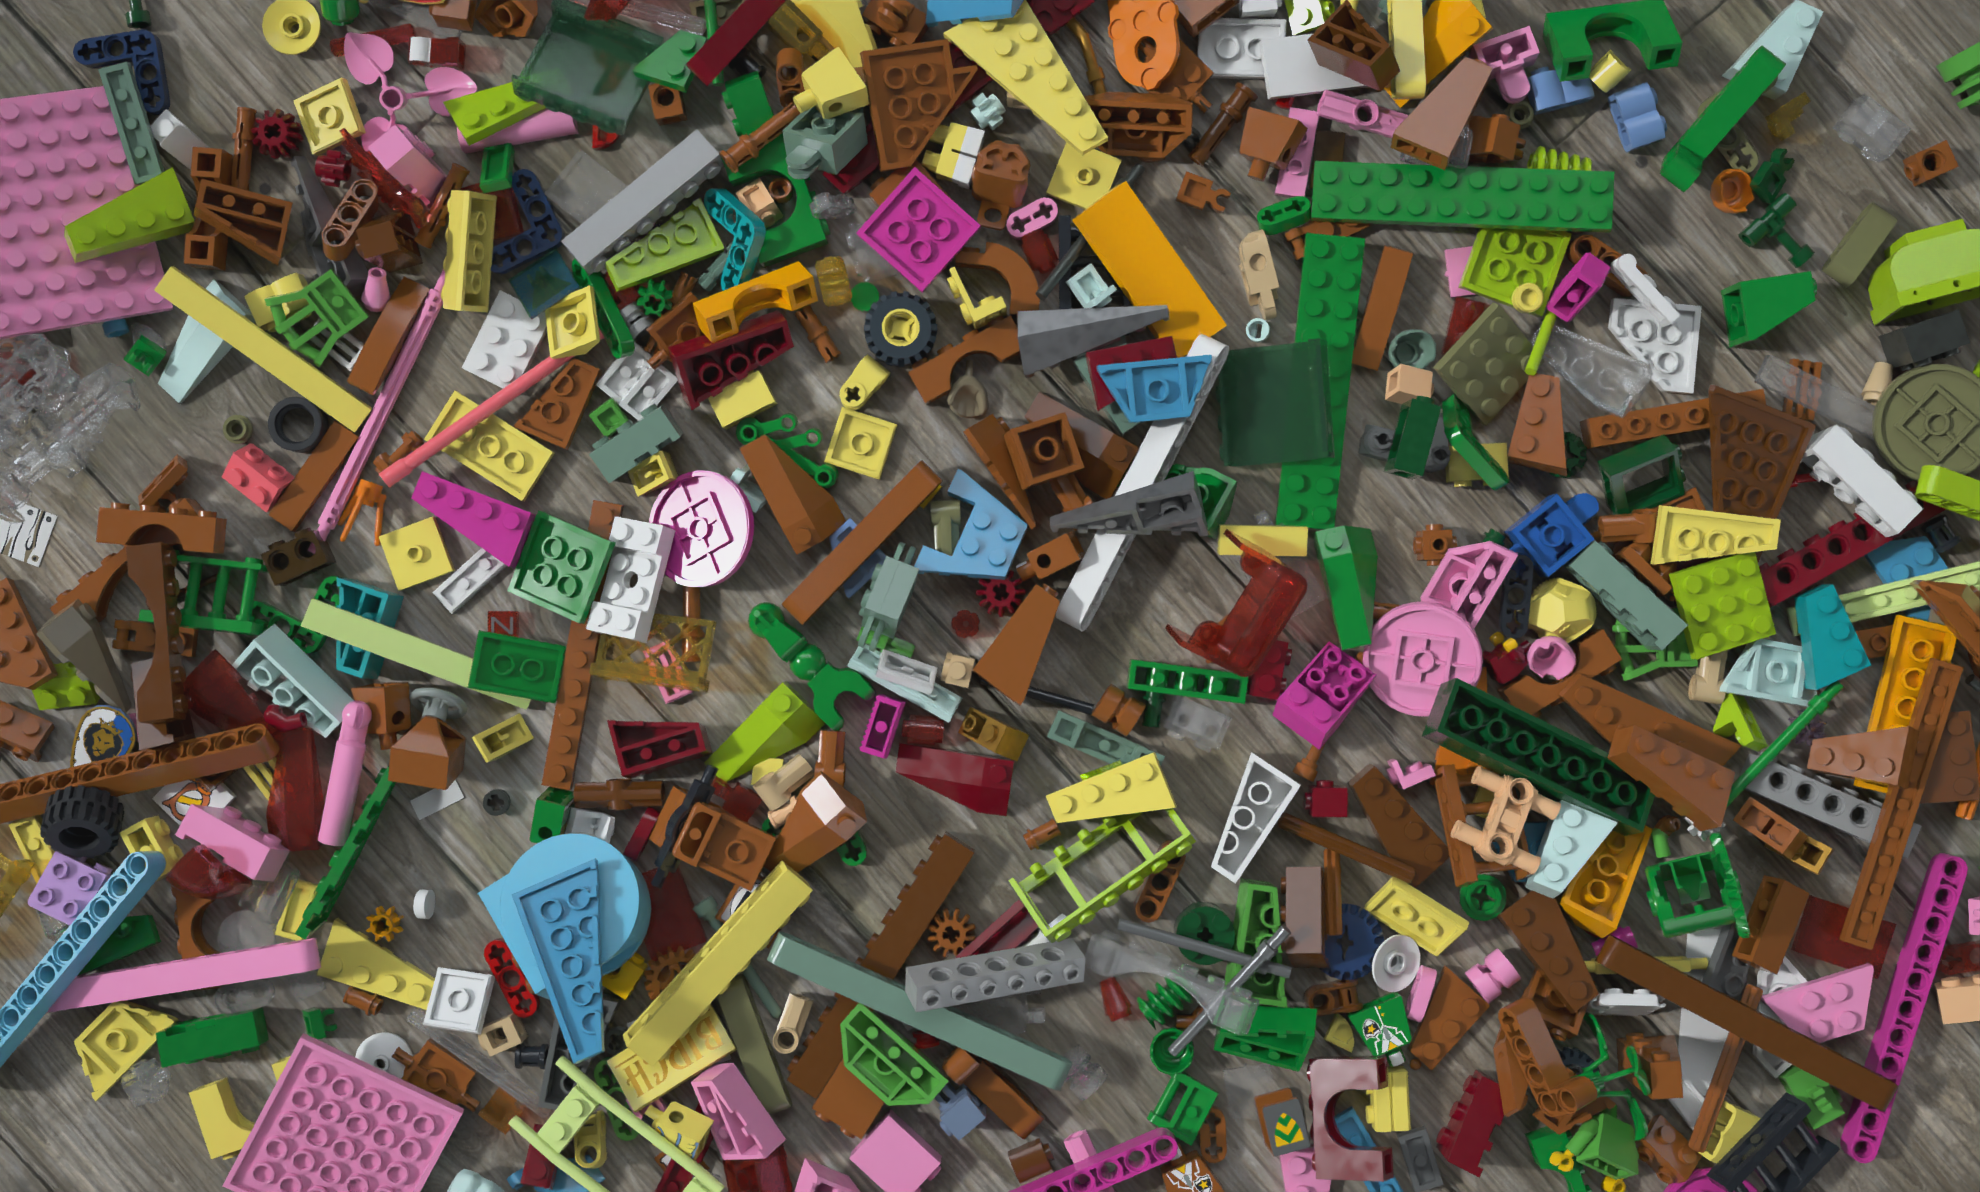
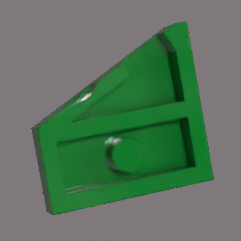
M679 30L636 65L633 73L637 78L686 93L695 75L686 66V63L708 39Z

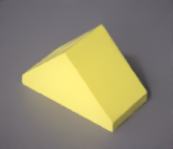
M663 450L646 458L628 471L638 497L662 488L678 477L670 454Z
M519 713L473 736L472 739L485 762L488 763L503 757L531 741L534 737Z

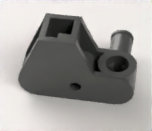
M1441 412L1424 470L1426 473L1442 470L1450 461L1451 453L1448 439L1444 432L1443 413ZM1366 425L1364 433L1360 438L1358 454L1386 462L1395 430L1375 425Z

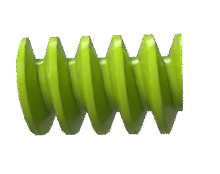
M1539 146L1535 152L1531 153L1526 168L1591 171L1592 163L1589 157H1584L1580 162V157L1577 154H1573L1569 158L1568 153L1564 151L1557 157L1555 149H1550L1546 153L1545 148Z

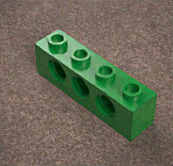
M1130 659L1126 688L1245 704L1249 675Z

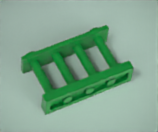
M175 550L177 563L190 565L184 608H180L182 621L179 627L259 636L263 633L264 625L255 623L254 617H251L258 573H269L266 566L263 565L262 559L246 557L245 562L185 556L180 555L179 550ZM203 566L218 568L212 610L208 612L207 617L198 616L199 611H196ZM231 569L246 571L240 614L236 615L235 620L226 619V614H224ZM140 609L138 621L154 624L151 610Z

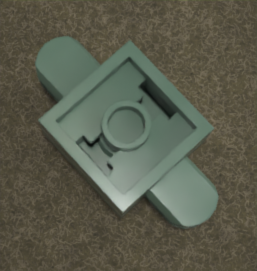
M814 106L799 114L782 131L787 155L788 174L794 179H807L816 169L837 174L868 144L863 107L830 119H824Z
M903 542L899 543L893 558L886 556L883 565L877 563L871 578L870 590L866 589L861 601L859 615L863 616L861 626L864 629L858 646L864 648L871 630L875 631L869 646V650L875 652L882 634L894 639L916 585L919 568L911 566L917 548L911 546L905 561L901 562L900 560L906 546Z

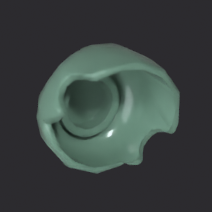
M1408 329L1396 335L1389 346V360L1394 368L1400 364L1425 369L1436 358V343L1432 336L1423 330Z

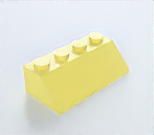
M451 190V197L447 205L449 227L445 233L447 255L443 262L445 282L441 291L444 309L488 313L497 199L495 195Z

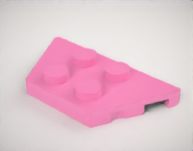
M1866 963L1762 995L1761 1001L1778 1016L1784 1025L1819 1043L1864 1030L1874 968L1872 964Z

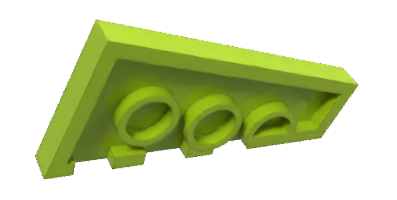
M555 69L444 101L443 103L468 146L573 95V92L560 70Z
M698 198L692 202L691 206L683 211H679L669 221L660 227L657 226L647 236L638 242L635 241L606 261L605 268L618 292L721 254L725 248L701 198Z

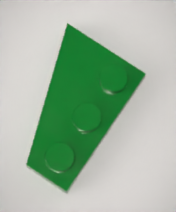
M153 916L125 917L77 976L86 975L160 943L161 939ZM58 922L63 935L70 925Z

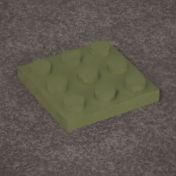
M1493 302L1433 368L1479 423L1487 426L1528 381L1529 375L1525 373V368L1533 346L1499 304ZM1543 358L1541 359L1539 368H1540V367L1543 365V363L1545 362V360H1544Z

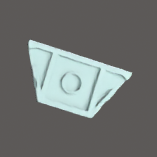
M1766 639L1747 643L1719 692L1808 707L1807 703L1817 695L1816 690L1805 689L1804 661L1801 659L1802 646Z

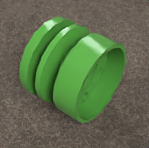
M1980 42L1936 66L1945 83L1960 79L1962 84L1951 92L1953 97L1965 90L1969 97L1956 103L1960 110L1964 107L1980 104Z

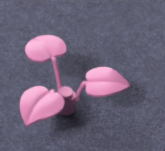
M348 32L345 36L344 54L349 71L356 80L367 85L375 83L379 76L381 77V87L383 90L380 93L379 100L381 105L388 110V115H390V121L384 117H375L364 125L366 133L361 135V141L373 169H383L384 167L368 147L394 125L403 131L408 128L402 124H395V111L403 109L407 105L408 99L429 96V104L432 110L442 116L449 117L450 115L444 106V101L477 91L476 83L467 74L449 67L435 68L426 74L425 85L428 91L406 93L400 87H389L387 77L383 73L390 70L394 64V52L389 43L379 36Z

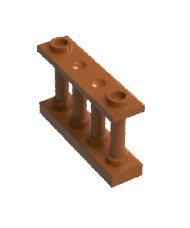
M1454 764L1443 765L1435 770L1436 776H1434L1456 887L1468 886L1478 881L1477 876L1481 873L1514 870L1516 880H1522L1533 875L1512 864L1504 866L1495 861L1477 862L1473 858L1471 845L1450 836L1457 820L1466 823L1465 818L1468 815L1489 813L1493 801L1465 804L1461 799L1460 788L1477 785L1471 783L1473 774L1459 775L1456 773ZM1513 786L1512 795L1518 800L1515 786ZM1523 826L1517 845L1518 848L1529 853Z

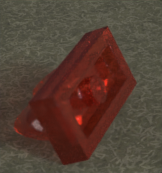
M1458 296L1454 298L1441 351L1442 355H1445L1482 315L1485 303Z

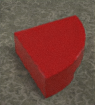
M593 119L592 148L594 150H602L615 143L623 130L624 122L622 120Z

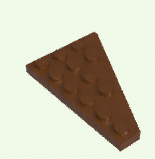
M1710 385L1708 394L1713 512L1777 519L1816 425L1719 386ZM1763 551L1755 552L1758 562ZM1727 555L1715 557V559H1718V558H1721V557H1724V556H1727Z

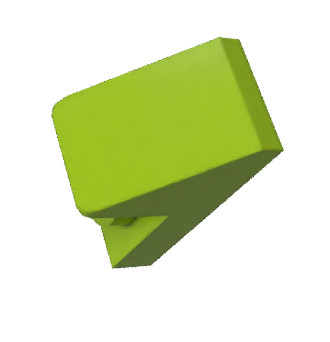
M1726 693L1713 727V733L1724 738L1735 734L1736 739L1743 747H1748L1757 752L1768 747L1745 697Z

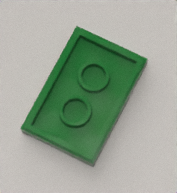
M478 630L467 688L555 704L566 646Z

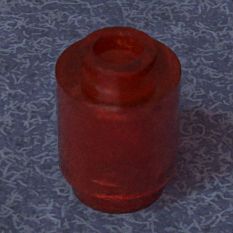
M1042 228L1021 237L1023 242L1021 247L1032 272L1039 271L1040 274H1044L1056 267L1054 263L1059 260L1048 234H1044Z
M909 714V720L903 719L902 737H907V743L924 745L942 743L944 720L937 719V716Z

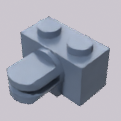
M948 1081L935 1097L940 1104L938 1107L941 1111L940 1119L942 1120L940 1126L950 1137L954 1135L958 1140L962 1139L986 1118L987 1105L965 1084L955 1090Z

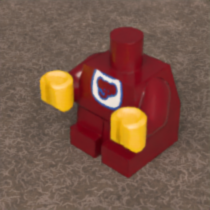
M1497 631L1489 637L1495 647L1494 650L1491 652L1483 651L1482 658L1491 679L1505 684L1518 676L1528 664L1526 654L1530 649L1531 643L1525 640L1518 645L1513 638L1502 643L1504 636L1501 632Z

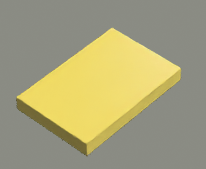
M1392 877L1364 907L1377 920L1401 935L1412 938L1417 945L1437 957L1460 937L1469 925V921L1395 877Z

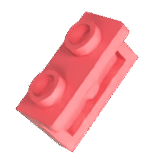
M250 443L233 452L222 478L267 513L273 509L283 489L289 486L294 476L266 455L260 448Z

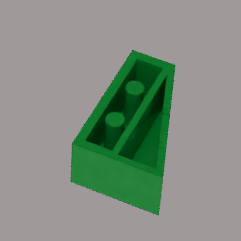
M1224 1005L1217 1021L1214 1050L1299 1072L1315 1037L1317 1009Z
M263 1006L179 1021L155 1033L162 1068L181 1063H196L202 1061L203 1058L212 1056L213 1059L223 1058L232 1055L231 1052L241 1050L242 1054L260 1050L259 1045L269 1040Z

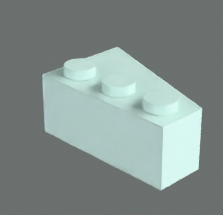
M1795 0L1772 21L1722 77L1731 80L1753 53L1763 45L1786 63L1778 75L1776 84L1762 94L1773 100L1777 99L1787 92L1824 11L1802 1Z
M1559 801L1561 803L1560 811L1554 820H1548L1536 856L1541 857L1540 865L1535 874L1528 877L1525 888L1552 899L1561 894L1618 822L1566 801Z

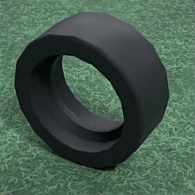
M297 396L288 397L276 403L270 411L267 422L269 434L273 441L283 449L298 453L314 450L329 429L328 417L325 411L308 399ZM293 408H304L314 418L315 426L313 433L304 441H291L283 432L282 423L284 416Z

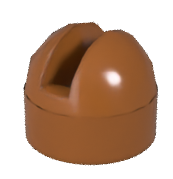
M777 178L770 183L769 194L776 203L784 204L792 199L793 188L787 179ZM783 187L785 194L780 196L777 189Z

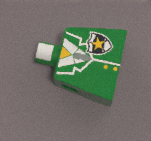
M1398 992L1383 995L1362 1004L1363 1009L1346 1013L1348 1019L1374 1057L1385 1054L1390 1067L1398 1066L1406 1061L1401 1046L1412 1042L1403 999Z

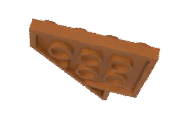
M948 39L867 50L860 53L880 171L912 166L978 70L977 65L953 68Z
M6 577L0 581V682L35 690L56 677L58 673L42 640L36 634L38 631L14 580Z

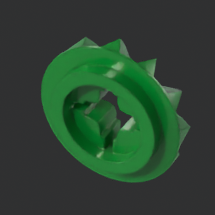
M1478 874V881L1459 890V904L1471 918L1487 921L1497 917L1504 909L1506 891L1497 878L1488 874ZM1485 888V894L1489 895L1493 900H1484L1482 905H1478L1479 900L1471 894L1481 893L1482 889Z

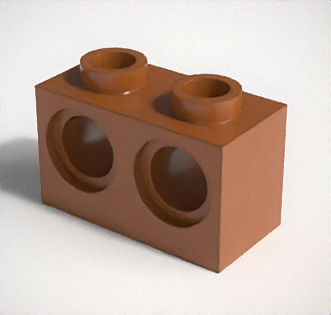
M1749 797L1733 819L1734 822L1790 860L1808 838V835L1752 797Z

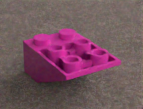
M1329 641L1277 699L1273 716L1320 750L1375 679L1376 674Z

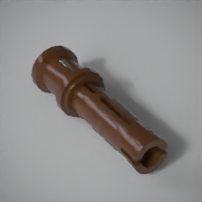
M1237 82L1235 91L1226 103L1222 102L1217 118L1188 154V157L1197 165L1203 167L1234 123L1242 121V114L1251 102H1256L1258 96L1249 87Z

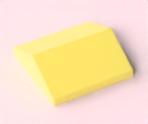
M589 285L567 294L545 309L550 358L558 359L587 354L600 342L594 288Z

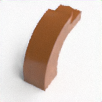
M986 242L985 253H980L979 248L963 247V250L955 256L956 267L990 270L999 274L1007 282L1011 292L1009 315L1012 318H1018V311L1039 310L1040 299L1035 294L1039 288L1034 273L1026 261L1013 250L997 243Z

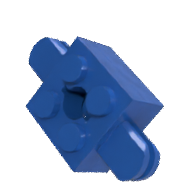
M1588 493L1576 494L1566 503L1558 494L1548 495L1504 531L1505 535L1514 544L1509 549L1528 556L1532 560L1537 574L1540 577H1549L1595 540L1584 525L1597 515L1599 511L1598 501ZM1518 559L1517 564L1511 566L1517 573L1516 578L1519 577L1520 569L1526 568L1521 559Z

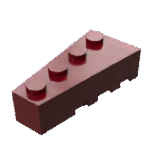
M777 310L741 322L739 333L715 343H711L706 335H702L670 346L668 350L683 399L692 411L699 407L702 401L710 396L715 397L723 392V388L736 380L740 381L747 377V373L758 366H764L793 348L794 344L787 320Z

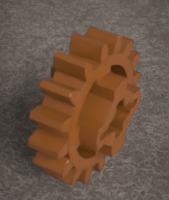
M669 946L667 947V954L663 955L659 951L656 953L658 958L656 962L653 960L648 961L651 970L644 971L645 979H647L644 982L646 990H650L648 995L651 1000L656 999L674 979V970L679 974L686 966L679 962L689 963L695 956L694 950L690 949L685 954L682 946L678 947L677 952H673Z

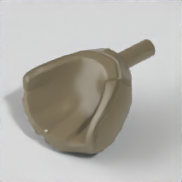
M972 360L966 361L965 375L956 381L947 399L950 409L961 418H974L984 415L988 410L987 391L984 385L973 377Z

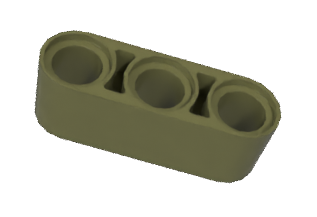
M1871 202L1852 224L1823 265L1821 271L1843 287H1849L1857 279L1897 223V218L1876 203Z

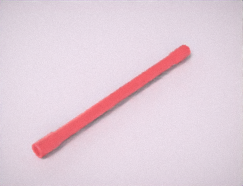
M599 328L600 340H602L604 336ZM549 356L409 455L397 460L379 473L380 477L389 488L409 475L413 469L575 356L552 359Z

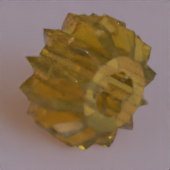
M829 256L823 260L816 261L815 269L824 304L827 307L834 305L836 307L850 302L852 292L844 260L840 256Z

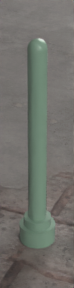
M711 895L692 909L698 918L702 917L704 921L707 920L716 933L724 923L715 918L718 913L716 908L718 904ZM749 964L742 973L773 1018H779L782 1014L781 1008L752 965Z

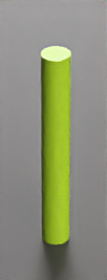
M1548 309L1525 368V373L1528 375H1536L1557 315Z

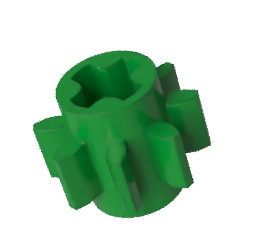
M649 279L647 288L644 286L639 287L638 293L642 297L638 298L637 306H644L646 309L645 315L657 313L658 317H661L664 308L671 310L673 303L667 299L672 298L674 292L673 290L667 291L664 280L661 283H654L652 279Z

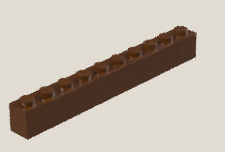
M947 831L942 837L937 834L928 848L932 851V854L927 861L920 860L912 873L917 876L911 886L907 883L904 885L897 896V899L901 902L895 910L889 908L881 921L885 927L879 935L875 932L865 946L869 949L864 959L858 957L855 961L856 964L889 979H894L975 853V849ZM836 992L834 996L838 1000L832 1008L827 1005L818 1019L822 1023L818 1031L814 1032L811 1030L802 1045L806 1047L801 1057L795 1054L787 1067V1070L790 1071L787 1081L815 1099L843 1058L840 1024L859 1003Z

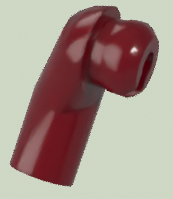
M277 704L269 705L263 714L266 723L280 732H287L307 726V718L303 712L286 716Z

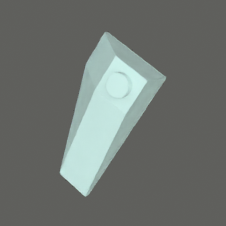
M214 279L207 286L206 290L255 323L251 311L217 280ZM188 315L158 384L178 403H182L233 346Z

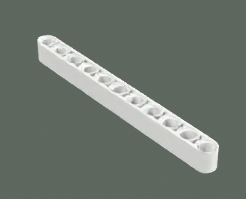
M1200 334L1196 338L1187 357L1212 355V360L1206 370L1203 384L1195 399V405L1190 417L1153 421L1115 496L1165 480L1229 353L1228 345L1204 334ZM1105 529L1097 530L1056 611L1057 619L1081 632L1087 629L1136 534H1106Z

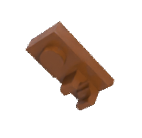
M177 454L138 496L139 506L159 507V513H166V508L159 503V498L168 499L172 503L176 501V495L170 489L174 485L179 486L187 478V461Z

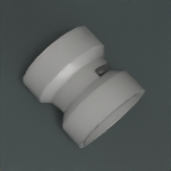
M637 301L630 303L620 311L634 341L647 335L649 332L646 329L655 322L651 316L645 315L643 305L637 306Z

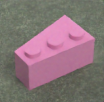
M191 804L175 834L181 839H195L201 843L200 850L209 853L210 849L214 850L224 857L223 863L253 880L274 882L290 852L280 844L281 839L261 831V825L248 819L245 820L241 817L242 812L234 807L226 806L223 809Z

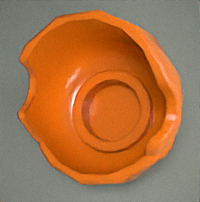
M1726 169L1719 173L1713 180L1710 190V197L1714 206L1724 213L1737 214L1746 212V207L1755 199L1752 192L1753 189L1749 185L1752 181L1749 174L1741 169Z

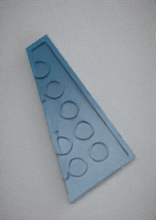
M595 858L511 894L574 1064L605 1052L598 860Z

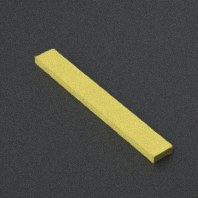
M171 266L154 289L155 292L354 433L372 411V407L176 267Z

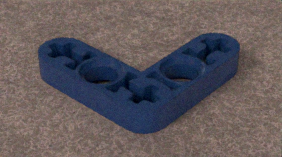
M135 30L87 38L75 44L73 49L74 58L88 68L133 62L135 79L145 111L153 115H161L165 109H169L170 96L160 39L147 30ZM145 38L151 41V44H148L146 47L147 50L140 46L132 47L130 43L141 45L145 43ZM115 42H122L124 45V51L119 56L111 54V47ZM88 48L96 52L102 51L104 56L100 53H94L90 55L89 60L84 57V54L88 53ZM154 65L157 69L156 77L146 80L143 75L145 68ZM154 95L160 98V101L156 102V107L149 104V101L154 100Z
M521 169L513 174L512 188L532 228L493 247L491 271L496 274H506L559 248L563 244L561 241L565 238L564 229L540 180L528 169ZM521 178L532 179L529 183L531 191L534 194L539 191L540 194L529 196L526 189L519 187L522 184ZM535 202H543L546 206L545 213L540 217H534L531 214V206ZM547 222L550 229L557 231L558 233L554 235L555 241L551 242L549 239H544L548 235L542 224L538 227L537 224ZM523 240H529L533 246L531 253L526 256L520 255L517 250L519 243ZM509 247L511 248L512 254L517 258L516 261H514L511 257L504 259L502 261L504 266L499 267L496 264L493 265V262L496 261V254H499L502 257L511 254L507 250V248Z

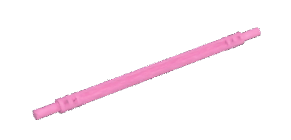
M444 269L434 289H430L326 507L318 520L320 525L317 530L323 541H326L330 530L335 529L443 305L441 291L445 282ZM311 542L308 551L315 554L316 548Z

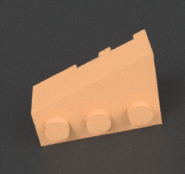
M1980 974L1966 978L1946 977L1942 978L1941 982L1934 983L1943 1024L1980 1021Z

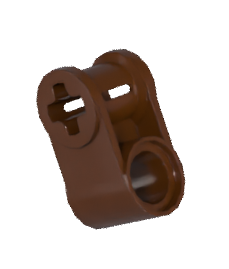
M1358 978L1355 980L1338 979L1329 983L1312 985L1304 993V1003L1308 1008L1317 1009L1318 1016L1361 1010L1363 1005L1359 1002L1356 987L1359 984ZM1317 994H1325L1324 1004L1314 1007L1313 998Z

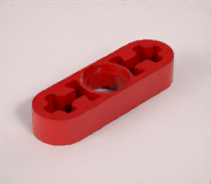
M504 938L494 939L484 949L485 960L513 1013L521 1018L530 1017L538 1010L540 998L536 994L532 995L525 984V979L527 978L523 971L514 964L511 956L512 952ZM494 945L497 948L503 947L505 949V952L502 954L505 963L509 960L513 963L505 966L501 971L498 966L502 965L503 961L500 956H493L492 952L495 951ZM514 970L519 974L520 981L517 985L511 986L506 983L504 978L506 971ZM523 985L526 988L521 992L525 1000L530 998L532 1001L529 1011L526 1007L521 1008L519 1006V1003L522 1001L520 994L517 993L515 996L512 994V992L517 991Z

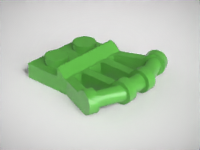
M332 268L301 290L274 295L264 299L266 306H270L276 325L275 330L279 334L282 333L290 342L288 346L292 351L296 350L314 361L313 364L318 367L321 366L338 338L369 317L368 313ZM303 298L308 301V305L286 319L282 303ZM315 310L322 321L299 336L292 326ZM327 327L332 332L321 351L305 343Z
M1671 608L1680 617L1678 608ZM1617 619L1615 625H1612V632H1615L1614 647L1622 658L1619 663L1623 670L1621 675L1624 681L1659 667L1698 666V659L1695 660L1690 657L1684 631L1662 651L1648 650L1643 645H1627V632L1629 631ZM1656 652V659L1634 668L1628 653Z

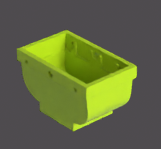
M1959 219L1906 233L1884 250L1886 260L1875 268L1868 281V292L1873 307L1870 315L1874 326L1980 298V229H1967L1964 220ZM1930 300L1932 305H1928L1927 301Z

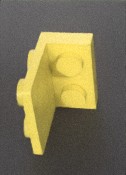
M955 266L949 269L951 277L947 278L948 285L954 298L960 297L963 302L959 306L967 325L973 323L975 329H979L987 325L994 318L1003 315V317L1007 315V307L1002 296L996 299L994 295L986 297L978 302L979 307L974 308Z

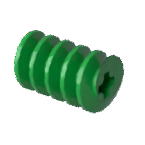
M1175 969V980L1169 976L1164 977L1166 987L1157 982L1155 984L1156 994L1150 990L1146 991L1147 1001L1141 997L1136 998L1139 1009L1155 1030V1020L1162 1025L1166 1023L1164 1013L1171 1018L1175 1016L1173 1006L1182 1011L1184 1009L1183 999L1190 1004L1194 1002L1192 992L1199 997L1202 996L1186 972L1183 973Z

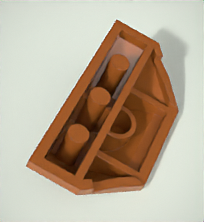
M1106 92L1084 96L1108 136V141L1098 146L1105 154L1164 158L1192 134L1193 103L1169 94Z
M1914 580L1911 582V586L1980 665V591L1973 585L1968 586L1967 584Z

